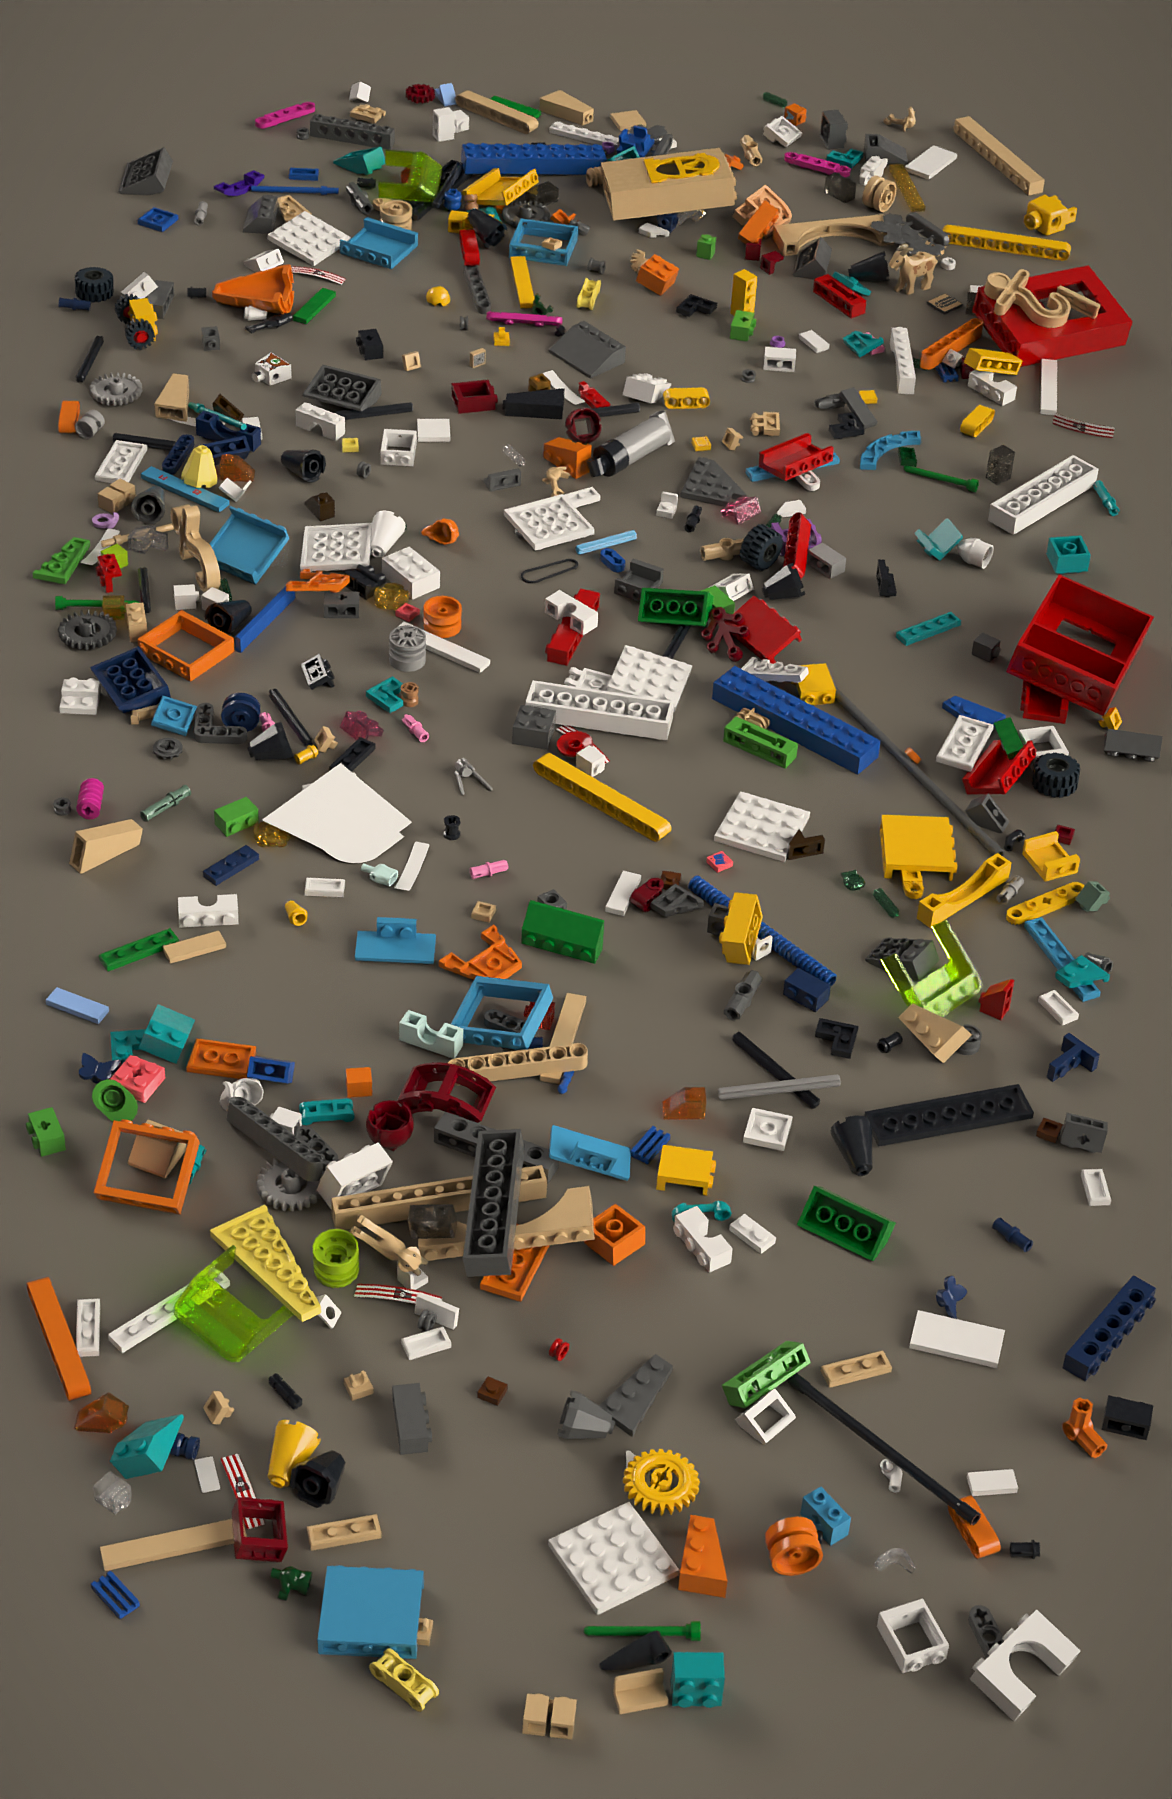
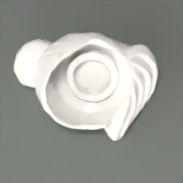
M243 1078L234 1083L223 1082L225 1089L221 1094L220 1104L227 1111L228 1101L231 1097H242L256 1106L262 1100L264 1093L260 1081L255 1078Z

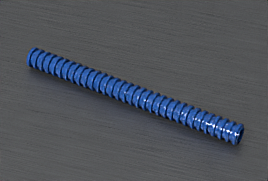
M698 875L690 880L688 889L694 894H697V896L701 897L711 906L717 903L728 907L730 898L721 891H718L717 888H714L713 885H710ZM761 922L757 937L762 940L771 935L772 950L779 953L780 956H783L784 959L797 968L832 986L837 978L835 973H832L830 969H827V967L814 960L809 954L796 947L795 944H792L791 941H788L777 931H774L773 928Z

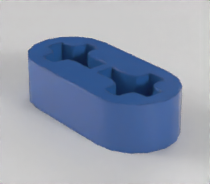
M610 548L601 550L600 560L611 571L619 573L625 570V560L615 550Z

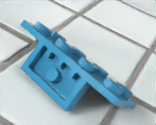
M377 917V931L357 932L355 960L433 964L436 935L416 933L417 919Z
M555 1125L551 1127L549 1158L628 1181L630 1178V1148Z

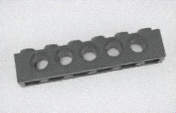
M314 114L310 120V136L370 147H382V149L391 150L395 144V128H390L389 126L338 119L321 114Z
M445 1112L434 1127V1143L475 1157L478 1131L496 1129ZM523 1140L524 1157L522 1168L542 1165L548 1184L559 1168V1161L549 1158V1149Z

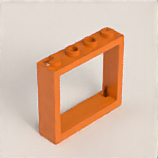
M181 610L138 638V646L148 659L191 682L234 652V638ZM182 629L215 648L193 663L188 664L160 649L157 645Z
M126 1119L121 1121L114 1120L94 1189L95 1196L99 1200L181 1215L200 1144L199 1139L191 1131H183L181 1133L169 1127L159 1129L154 1128L153 1125L148 1123L137 1125ZM121 1132L187 1144L173 1199L106 1187Z

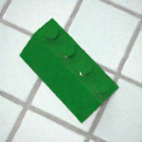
M642 588L638 622L705 626L709 619V613L712 610L714 596L706 591Z
M530 900L522 926L521 944L595 964L603 949L604 920Z
M819 1186L813 1187L797 1223L798 1226L871 1261L875 1260L887 1244L896 1222Z

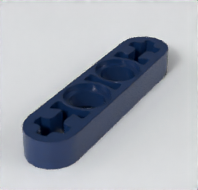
M184 434L179 437L163 461L162 471L171 475L177 473L194 447V437L192 435Z

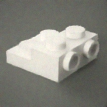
M783 116L778 119L775 118L771 124L768 123L763 129V135L773 143L777 140L785 147L802 135V132Z
M74 677L64 679L61 690L60 713L96 715L101 695L100 682L93 678L88 680H78Z

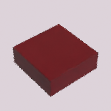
M1057 824L1055 831L1059 834L1058 842L1070 845L1075 829Z

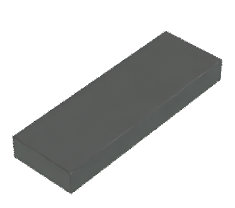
M855 387L840 392V396L850 411L855 414L864 429L877 425L878 421Z

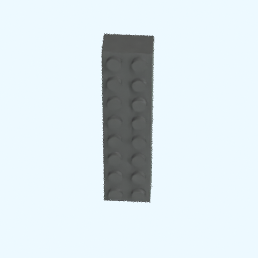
M521 1129L478 1131L463 1253L467 1277L511 1275L524 1157V1142Z

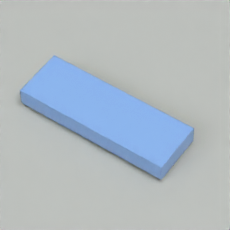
M58 987L46 999V1005L99 1024L109 1012V1007Z

